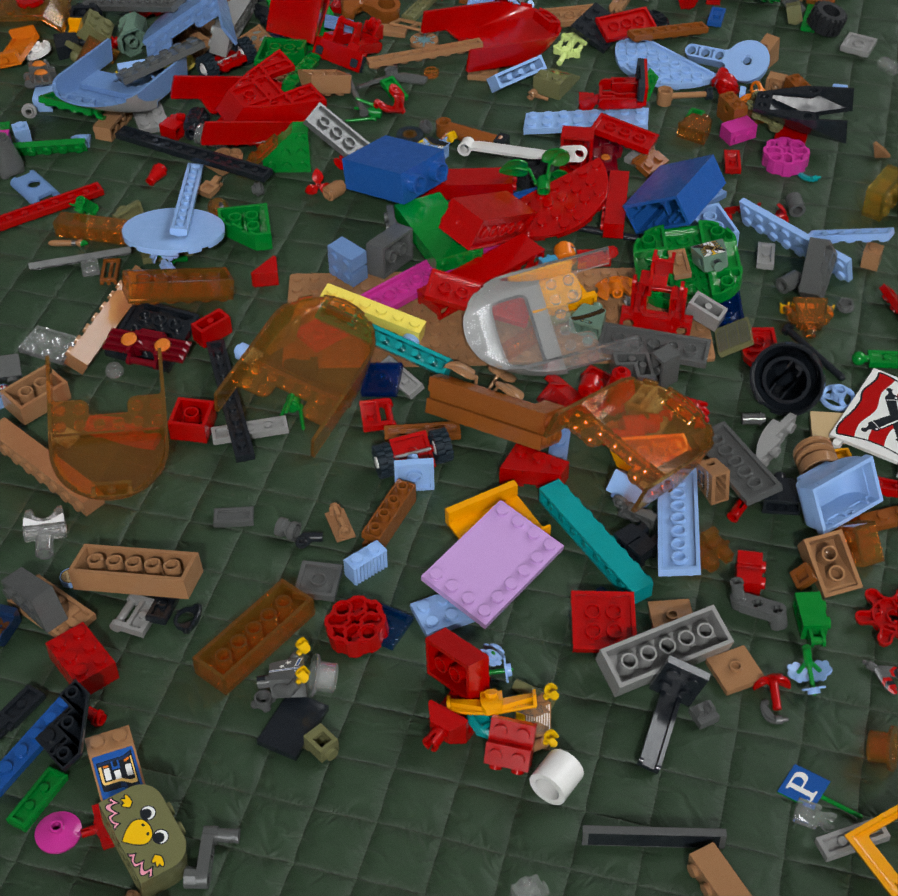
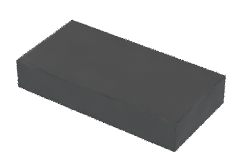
M254 506L214 508V528L254 526Z

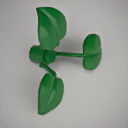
M552 148L542 154V162L548 163L547 172L545 175L539 176L537 180L531 168H527L528 163L520 159L508 161L500 168L499 173L522 177L526 176L529 172L534 185H537V193L539 195H548L550 193V182L567 174L566 171L559 169L550 172L551 165L563 166L567 164L570 160V155L568 151L560 148Z

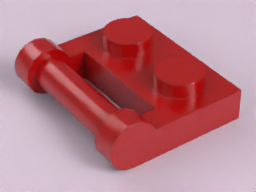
M391 398L359 401L364 432L384 430V426L397 425L393 417V402ZM379 408L385 410V421H381Z

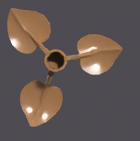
M451 361L445 364L444 368L451 369L467 379L474 380L475 385L478 384V376L475 375L476 371L470 366L459 361ZM489 365L488 370L496 376L488 386V389H491L495 384L494 391L500 389L509 396L523 400L524 393L517 387L509 384L515 382L517 377L512 373L501 370V367ZM500 377L501 379L509 383L504 384L503 382L497 381V379Z

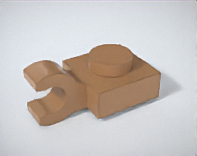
M215 175L211 181L205 180L199 186L198 194L211 199L223 186V183L219 182L222 177Z

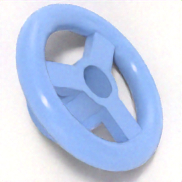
M831 384L825 386L820 402L830 410L843 412L849 406V404L846 405L844 402L846 394L851 397V401L856 395L850 388L842 384ZM826 399L837 402L839 406L830 404Z

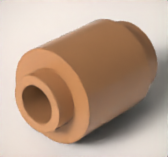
M335 180L324 186V198L333 201L340 197L347 190L346 184L342 180Z

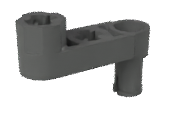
M734 577L730 580L732 592L730 594L732 609L768 621V624L774 631L787 628V610L784 604L745 593L744 581L740 577Z
M204 825L197 867L186 866L184 869V889H209L216 845L218 843L239 844L240 828H219V826Z

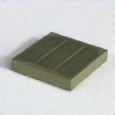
M748 317L727 324L715 331L720 358L754 345Z

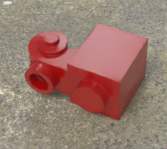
M184 113L171 114L170 117L159 124L161 136L177 141L185 135L183 123L186 115Z

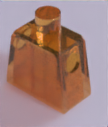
M691 113L678 123L677 137L704 145L711 132L712 119L708 114L699 115Z

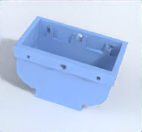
M865 454L862 457L849 456L833 462L825 461L797 477L796 489L805 523L807 526L816 529L818 534L831 532L883 501L872 455Z

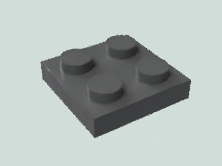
M303 560L294 588V597L335 602L343 573V565Z

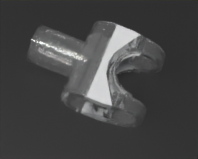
M62 505L56 506L54 512L46 518L35 517L33 509L25 511L23 518L24 541L26 543L35 542V556L42 560L50 559L54 555V539L67 537V525Z

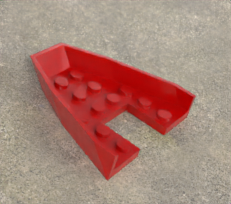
M279 49L247 71L228 89L215 110L225 121H301L310 115L319 102L327 107V100L312 83L286 92L282 91L273 81V78L295 71V65Z

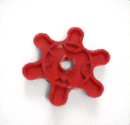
M869 588L865 591L864 595L866 601L872 605V608L870 610L857 611L855 613V620L859 625L873 626L876 631H879L877 635L878 644L882 647H888L892 644L894 637L898 638V620L891 621L892 619L889 617L890 615L898 617V589L893 597H885L877 589Z

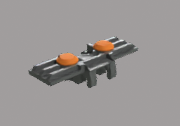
M46 59L34 62L30 60L28 62L29 72L23 74L26 88L35 89L36 85L53 84V79L57 76L55 67L51 66Z

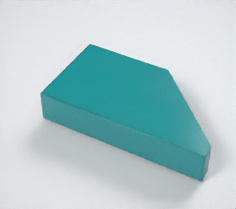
M465 716L477 736L489 738L492 716Z

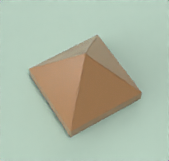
M877 141L873 143L875 158L891 157L886 148Z

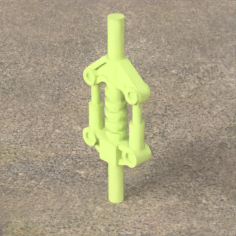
M574 32L562 33L561 40L553 45V54L560 55L556 62L557 65L561 66L565 59L571 57L580 58L583 46H586L588 42ZM568 41V43L566 44V46H563V47H562L563 42ZM579 42L580 45L577 48L573 49L576 43Z

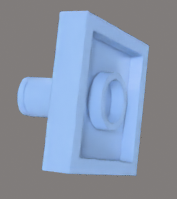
M410 454L407 456V460H394L395 482L397 479L416 484V491L434 490L433 458L419 459L417 454Z

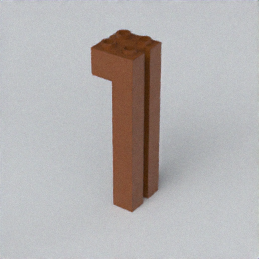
M441 373L429 377L428 391H430V397L426 401V413L539 451L559 443L562 437L559 425L565 418V406L547 400L534 404Z

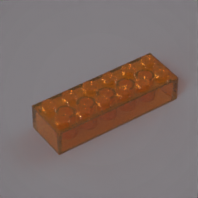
M226 267L122 270V291L128 304L140 305L141 303L155 305L160 302L168 304L176 302L192 303L193 301L210 302L211 300L226 302L233 300L234 279Z
M282 578L192 657L195 673L227 695L315 615L313 598Z

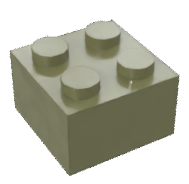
M89 8L80 21L76 35L96 47L107 38L111 39L114 24L109 19L101 16L97 11Z

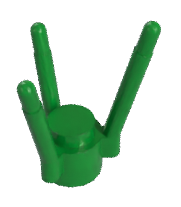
M356 97L355 100L372 106L367 108L371 117L346 119L345 122L376 121L381 119L383 110L375 108L373 106L374 103Z
M290 393L286 397L279 416H283L288 412L294 413L298 410L301 429L305 430L304 405L300 403L301 398L299 395Z

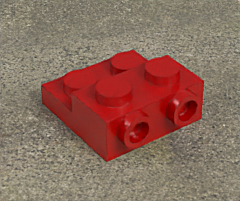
M493 714L489 738L486 742L484 763L489 764V768L493 770H501L504 767L511 769V773L516 775H523L524 772L528 773L532 766L537 723Z

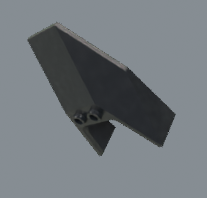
M800 86L759 91L753 111L800 133L846 144L848 120L819 119V117L825 114L853 111L854 88Z

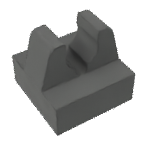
M706 700L692 706L688 711L699 729L717 723L720 719L711 700Z

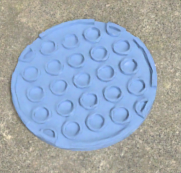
M164 208L144 212L129 219L122 227V237L129 247H135L139 252L160 256H178V253H198L202 251V248H212L224 238L225 225L216 215L194 209L187 236L177 237L170 234V226L175 208Z

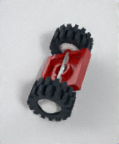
M245 36L237 39L238 44L232 45L234 48L226 58L219 55L212 57L210 53L203 54L196 58L197 72L200 73V76H220V71L228 72L233 67L246 66L254 62L257 55V50L254 48L255 45L252 44V40L249 37Z
M446 428L431 430L428 432L429 436H427L426 430L373 445L371 447L372 459L374 460L375 470L379 479L395 476L394 460H407V456L410 454H417L419 459L433 458L434 468H436V464L453 461V446Z

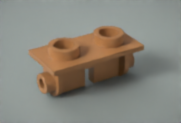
M335 502L331 503L329 512L325 513V517L336 542L355 538L356 535L344 508H341Z

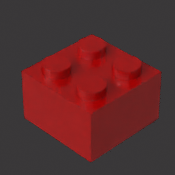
M178 397L167 423L170 439L208 443L211 427H214L217 419L215 401Z

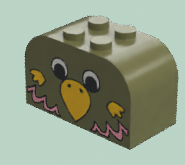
M138 784L98 803L102 823L141 896H155L177 884L183 878L184 869L188 866L187 841L184 836L186 831L180 821L176 822L173 816L175 811L171 803H166L157 789L149 785Z

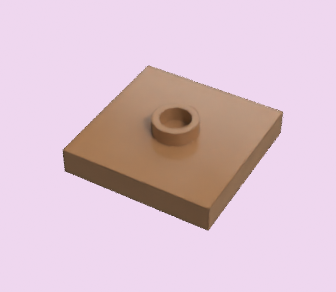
M689 599L650 601L647 603L652 629L692 613Z
M744 645L709 657L705 661L726 696L750 688L760 677H764V674Z

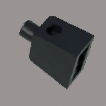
M76 32L53 34L59 61L70 58L72 49L64 45L66 40L82 47L88 46V42L81 38L78 39Z
M784 472L775 473L774 476L782 484L783 491L764 499L762 513L800 515L801 504L796 489L797 480L786 478Z

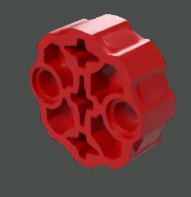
M362 595L338 601L332 606L331 612L325 616L324 620L331 648L337 653L348 655L349 658H359L364 654L376 652L381 648L383 640L389 634L387 617L384 614L381 603L376 599L371 600Z

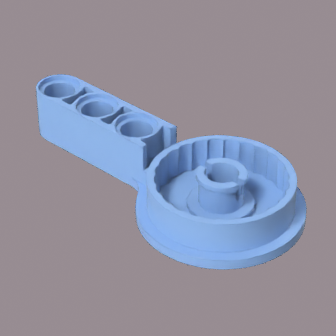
M755 40L739 42L728 50L698 44H688L685 48V53L689 60L718 68L725 67L729 73L735 76L738 82L744 84L760 80L767 72L770 64L768 49L765 45Z

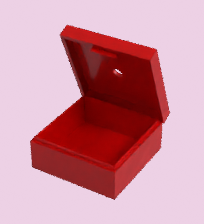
M271 0L266 31L293 39L307 40V43L314 44L316 36L320 35L330 0Z

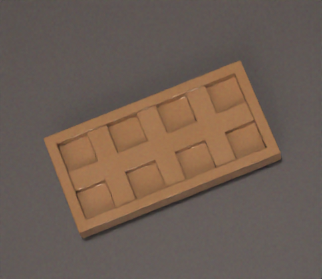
M36 575L53 586L68 617L66 621L49 632L51 636L55 638L81 622H84L88 627L97 619L96 614L41 575ZM7 599L8 605L18 608L19 613L39 626L11 599Z

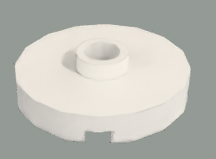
M43 40L41 43L37 41L26 56V60H36L48 54L52 48L49 41Z

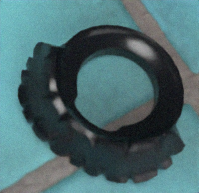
M197 603L192 607H185L178 611L173 619L176 629L184 634H189L200 621L202 605ZM191 612L194 614L191 621L183 624L178 623V618L183 613Z

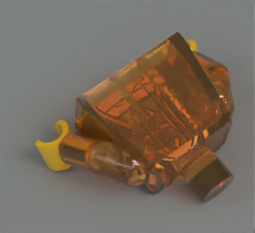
M794 297L791 306L790 302H787V305L780 303L779 312L786 314L791 323L795 325L796 330L805 331V338L813 339L816 337V331H822L823 326L828 325L833 318L835 305L828 306V298Z

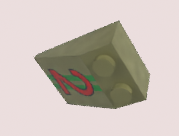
M555 68L540 69L533 77V89H536L540 95L560 100L575 85L580 76Z

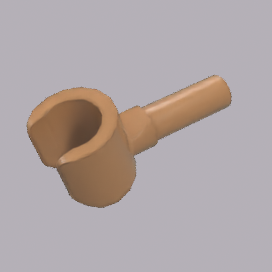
M531 89L528 92L527 98L529 100H533L535 97L545 101L549 100L548 97L538 94L536 89Z

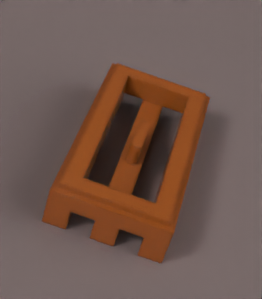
M121 258L103 260L99 280L100 285H104V282H107V285H111V282H114V285L118 284ZM108 263H110L108 277H105ZM115 263H116L115 271H114V277H112V275H113V270H114V265H115Z

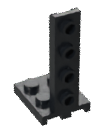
M671 655L668 656L649 686V689L659 694L636 765L658 774L664 760L680 703L689 707L709 681L710 673Z

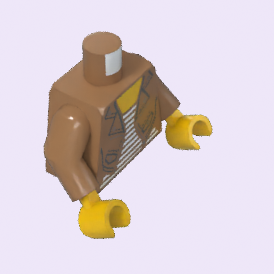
M548 683L544 688V692L536 696L537 708L516 711L515 718H513L537 723L534 752L542 749L550 750V747L555 748L558 744L555 738H559V735L554 729H551V702H549V699L557 700L559 698V693L555 691L558 687L554 683Z

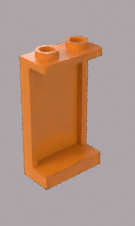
M34 25L13 28L8 31L12 39L4 51L0 52V69L22 64L40 37Z

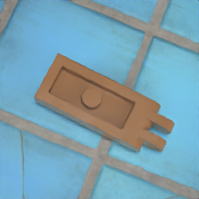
M612 0L609 5V12L613 14L614 11L615 13L624 11L631 0Z

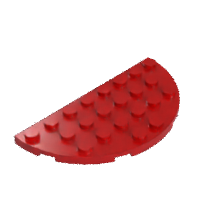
M599 157L550 182V193L548 195H539L537 190L519 199L537 212L526 233L527 237L533 241H544L545 238L555 236L560 238L576 232L593 220L592 217L598 211L600 212L604 206L609 191L607 170Z

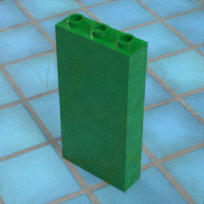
M440 192L413 199L405 205L400 203L394 205L395 219L399 224L413 228V243L432 268L445 272L458 268L477 257H482L483 248L467 250L438 228L442 216L448 209V201Z

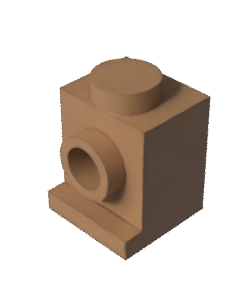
M770 71L766 79L765 90L783 89L785 77L788 75Z

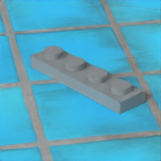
M286 415L246 421L251 439L289 433ZM227 425L211 427L214 445L231 443Z

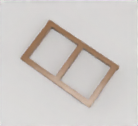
M398 18L390 22L389 25L421 32V28L416 27L421 26L422 22ZM399 22H406V23H410V24H412V25L407 26V25H402V24H398V23H399Z

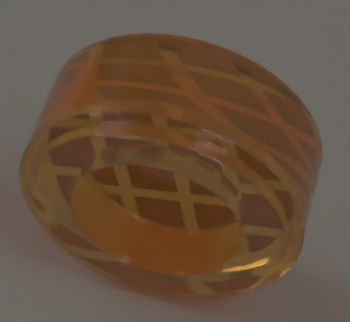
M429 66L424 69V76H427L428 79H435L439 76V69Z

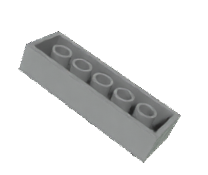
M713 604L602 648L595 660L614 697H617L651 683L669 655L690 665H696L706 661L709 657L728 651L734 640Z

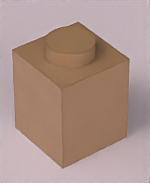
M867 242L860 267L877 272L882 259L884 245Z

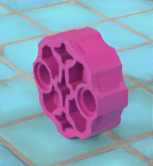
M789 137L770 139L766 142V146L763 147L761 164L771 174H777L782 177L798 175L799 173H804L805 168L808 166L810 149L801 140Z

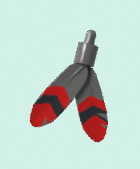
M862 660L866 668L874 672L882 687L889 694L897 695V686L892 678L898 679V667L878 666L871 660L869 662Z

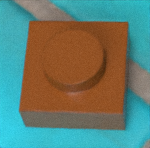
M804 562L789 572L797 589L800 591L818 581L808 562Z

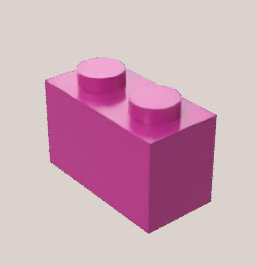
M746 115L721 123L719 137L729 146L756 138L758 125Z

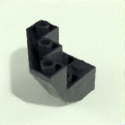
M76 679L59 694L69 707L34 738L64 772H67L82 757L90 693Z

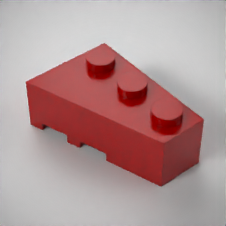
M516 443L500 467L499 484L515 480L518 486L524 487V484H529L540 488L557 479H560L565 484L569 478V461Z

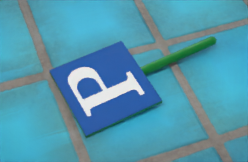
M796 764L777 791V793L812 811L820 799L860 819L863 818L862 814L823 795L831 781Z

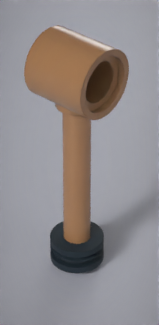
M660 86L657 92L656 103L661 107H668L673 99L704 97L705 100H712L713 89L705 88L704 91L673 93L671 87Z

